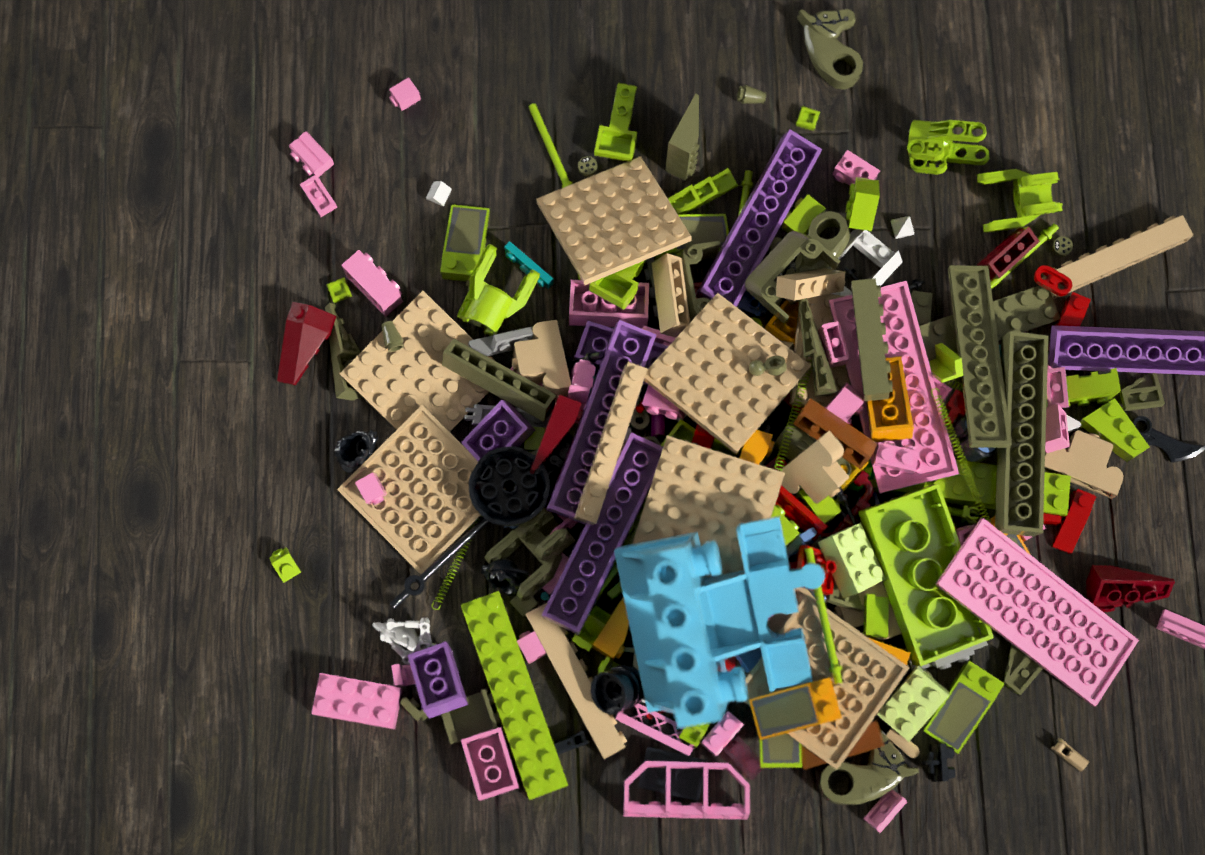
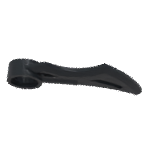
M1138 416L1132 420L1135 427L1138 421L1145 424V430L1143 432L1139 431V433L1148 445L1157 446L1165 451L1171 463L1187 460L1205 450L1203 445L1185 443L1152 428L1150 419L1145 416Z

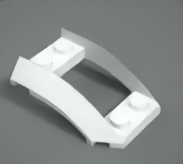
M854 229L850 233L849 243L838 258L840 260L854 246L881 268L872 278H876V284L880 286L902 264L899 250L895 254L870 232L860 229ZM844 286V291L831 294L848 296L852 295V292Z

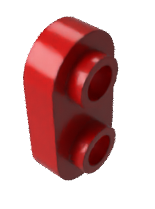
M1040 266L1034 273V280L1038 285L1058 296H1065L1072 289L1071 279L1050 266ZM1042 274L1046 276V280L1041 278ZM1058 284L1063 285L1064 289H1059Z

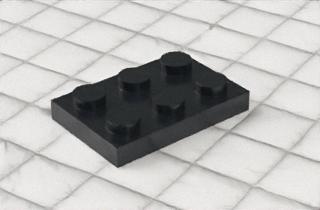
M647 747L644 762L707 763V760L651 747ZM646 768L641 773L638 788L666 794V768ZM671 768L670 795L699 801L703 784V769Z

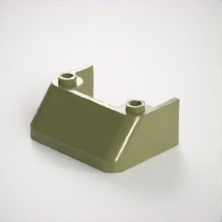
M798 231L789 232L745 281L746 290L784 325L787 323L789 315L775 304L780 297L776 296L777 283L774 282V279L799 253L808 259H814L819 256L834 270L838 268L840 260L819 241Z
M720 241L688 245L673 254L682 258L690 322L709 303L710 299H696L689 265L696 264L701 260L716 258L720 248Z

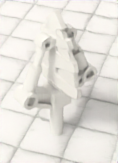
M421 618L420 621L405 620V622H395L393 619H388L385 623L375 622L372 625L378 631H381L380 639L392 645V649L402 657L404 664H410L409 654L436 645L431 643L430 621L428 618ZM413 628H420L421 633L419 637ZM400 645L406 647L409 650L405 651Z

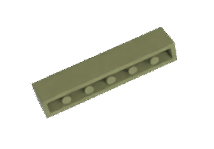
M876 278L851 281L864 401L889 399L890 392H893L892 380H888L887 373L891 372L890 361L885 359V354H888L887 341L883 342V335H886L885 322L881 323L880 317L884 316L883 304H879L878 297H881V287L876 284Z
M453 339L444 350L442 366L544 422L554 409L556 394L458 340Z

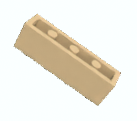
M667 253L651 264L660 334L677 337L690 323L682 258Z
M824 268L777 276L776 296L790 300H800L842 292L845 286V272Z

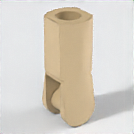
M892 727L885 734L907 756L916 758L919 755V748L911 741L908 742Z
M1058 738V743L1055 747L1052 746L1051 750L1082 772L1089 761L1064 740ZM1064 747L1069 750L1066 755L1062 753Z

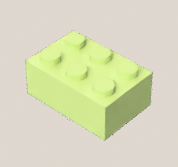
M861 523L845 528L818 542L825 560H831L836 563V571L832 575L843 598L858 594L886 579Z
M916 666L883 704L877 715L909 742L949 697V691L923 669Z

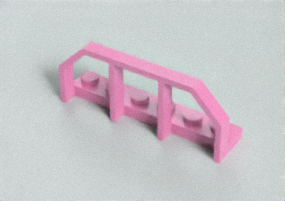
M645 761L625 780L624 817L747 820L750 814V785L729 763ZM646 768H666V805H661V802H649V805H641L639 801H629V785ZM671 768L703 769V806L702 803H690V806H682L680 802L670 803ZM708 769H726L744 787L745 807L743 804H732L731 807H723L721 803H712L711 806H708Z

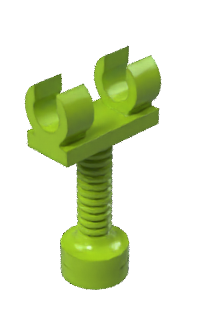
M964 505V509L960 510L947 506L950 515L960 516L962 523H965V521L970 525L977 523L978 517L970 515L979 516L977 513L980 512L978 508L974 506L968 508V505Z

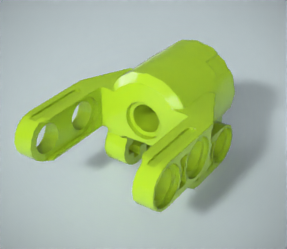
M913 120L907 146L912 170L918 173L942 174L947 169V162L970 165L986 164L990 158L989 151L984 146L953 143V141L975 143L982 141L987 135L985 125L980 122L958 120L939 122ZM961 127L963 132L961 134H954L953 129ZM975 129L983 130L980 136L972 134ZM960 150L967 152L964 157L956 156V153ZM978 152H984L986 154V156L983 159H977L975 157V155ZM917 159L925 161L922 166H915L914 162ZM938 162H941L939 167H935Z
M1018 169L978 174V183L991 184L1013 181V199L1018 217L995 220L984 224V233L1021 228L1041 214L1063 211L1062 203L1053 202L1051 185L1059 180L1058 172L1032 175Z
M488 244L470 276L469 292L458 311L457 317L464 322H468L471 319L485 325L484 334L492 336L497 334L504 318H509L526 305L540 273L532 269L523 278L514 298H511L499 288L484 282L496 257L497 250L495 246Z

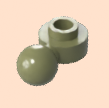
M772 356L765 363L760 360H754L749 365V371L754 376H760L764 371L771 375H780L787 369L785 358L782 356Z

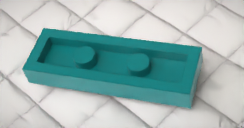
M509 241L504 246L505 256L513 263L516 261L525 274L528 275L532 269L540 273L537 281L540 287L545 286L549 289L553 285V278Z

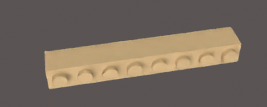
M1183 215L1177 218L1171 216L1161 225L1155 223L1149 226L1145 232L1139 230L1131 234V238L1126 240L1124 238L1118 239L1108 248L1105 245L1098 248L1094 254L1086 253L1075 262L1072 260L1067 261L1057 271L1071 279L1073 286L1070 292L1183 244L1193 236V233ZM1058 284L1059 289H1064L1063 285ZM1050 292L1053 299L1060 297Z
M630 362L623 368L574 516L576 520L590 525L597 523L647 368Z
M545 603L527 613L526 617L603 759H606L626 747L624 743L627 740L622 731L617 732L614 726L617 722L613 714L603 713L593 702L590 692L593 678L592 676L590 678L587 677L585 673L587 667L582 659L578 660L575 653L578 650L573 641L568 642L565 636L568 634L567 630L542 618V613L547 605Z

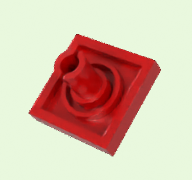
M807 545L799 546L797 569H801L805 564H808L804 549L813 547ZM813 548L816 564H819L825 572V579L821 585L822 592L825 595H832L834 587L832 573L836 571V563L831 560L826 561L822 551Z

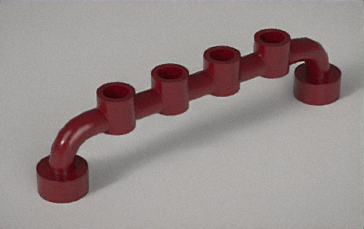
M864 470L853 481L858 487L861 485L865 487L864 495L851 509L854 518L858 515V511L871 506L868 501L873 495L874 488L868 479L869 474ZM848 513L829 536L853 526ZM799 552L791 556L789 560L798 562Z

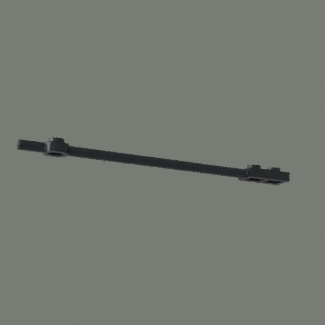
M563 438L551 454L557 453L565 459L570 444ZM551 454L547 457L545 463L550 459ZM553 465L547 471L548 475L552 474L558 467ZM485 518L480 519L420 576H409L404 583L405 589L389 604L396 609L410 595H420L425 588L424 582L483 529L489 521ZM412 583L419 585L416 590L411 588Z

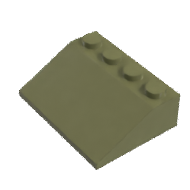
M698 94L694 95L668 143L665 171L685 181L688 176L692 177L697 167L695 165L698 160L696 158L699 154L697 152L700 147L698 144Z

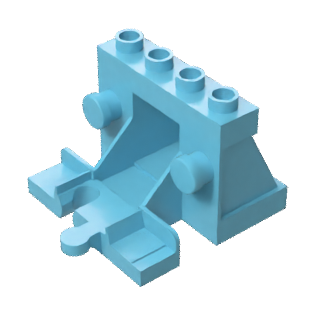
M780 516L737 525V535L745 569L742 571L721 574V560L716 542L714 540L707 541L701 545L698 532L620 546L614 550L648 713L661 710L673 713L676 716L678 728L721 721L729 701L737 700V702H742L748 699L746 680L742 668H731V671H727L724 659L761 647L770 692L775 691L776 688L813 682L802 627L790 629L783 634H777L768 626V618L773 614L798 612L795 588L806 587L808 589H816L823 584L825 579L823 568L816 563L805 564L801 569H790Z

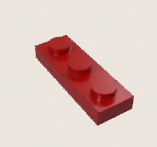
M781 485L775 506L779 505L784 510L785 515L794 521L804 532L813 527L817 531V535L812 538L815 541L827 525Z

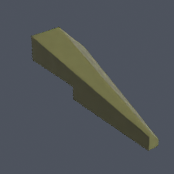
M807 298L800 299L798 301L804 357H811L815 397L837 394L839 391Z
M329 303L325 307V311L337 316L329 336L336 398L346 400L363 398L339 375L361 352L351 333L347 334L343 326L345 324L343 318L339 319L334 310L336 305Z

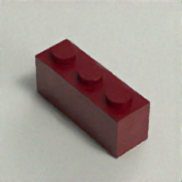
M1030 227L1017 228L977 265L988 266L990 279H1000L1040 241Z

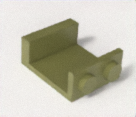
M486 689L481 690L482 692L466 697L468 705L441 714L451 745L460 743L462 739L498 728L501 722L498 713H493L491 705L495 703L492 693L487 694Z

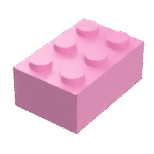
M358 250L341 265L346 277L385 317L403 302L398 284L394 280L389 281L386 277V272L380 266L376 268L373 259L366 252L363 254Z
M501 727L461 740L479 801L520 788Z

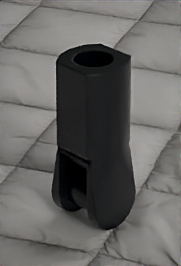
M588 729L554 741L557 755L592 742L587 735ZM579 736L581 743L576 745L573 738Z

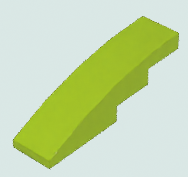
M727 168L712 178L708 177L694 186H688L668 198L676 213L683 215L736 188L738 184L730 169Z

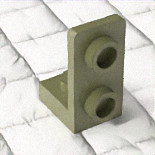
M405 697L400 701L402 706L416 721L420 719L424 721L428 718L423 709L421 711L418 710L421 706L413 698L409 700Z

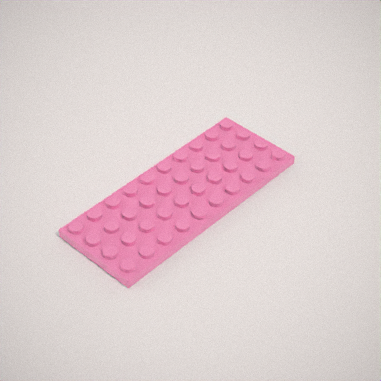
M907 281L881 287V297H878L879 304H883L884 316L880 317L881 323L885 322L886 335H883V342L887 341L888 354H885V358L902 357L914 426L913 438L893 440L891 442H894L895 446L902 448L903 445L913 446L915 451L920 452L916 471L912 474L873 465L876 446L870 461L879 494L959 474L948 431L945 430V422L943 423L945 420L941 419L943 415L940 416L942 411L938 412L941 410V408H937L940 404L935 405L939 402V400L934 401L938 398L935 397L938 394L936 389H934L936 387ZM852 295L829 300V306L833 321H840L850 360L845 366L850 385L863 395ZM864 401L863 404L865 406L858 416L863 434L871 439L866 401Z
M984 518L978 521L936 583L939 588L1091 706L1096 707L1139 641Z

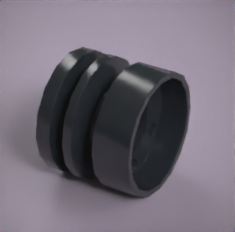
M628 664L619 665L599 673L591 683L590 692L593 702L600 711L608 715L617 714L625 709H629L642 702L644 698L640 673L634 666Z

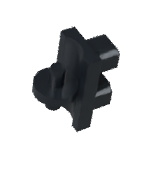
M930 744L931 752L927 753L928 761H922V765H928V773H932V782H945L948 779L955 778V768L947 767V759L954 758V748L946 746V744Z

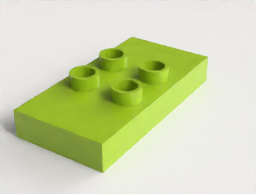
M939 484L929 485L858 511L866 536L886 579L883 580V584L907 651L910 653L909 657L912 665L923 666L994 638L990 626L936 585L961 548ZM945 605L951 614L937 625H934L932 620L935 616L942 613L943 606Z

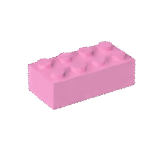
M571 280L569 325L586 326L587 320L607 327H615L619 320L639 328L648 325L649 283L638 284L636 295L623 310L590 292V283L584 285L582 280Z
M320 673L311 714L395 730L403 689L396 686Z

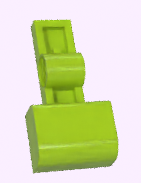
M618 83L609 127L599 126L594 151L595 156L630 162L633 160L637 132L628 131L631 122L637 86Z
M646 260L591 282L589 291L624 310L638 291L639 283L632 279L640 274Z

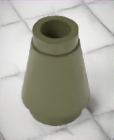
M747 85L739 87L737 101H741L742 104H764L766 92Z
M393 321L383 323L381 326L385 348H388L389 352L403 348L404 340L393 324Z

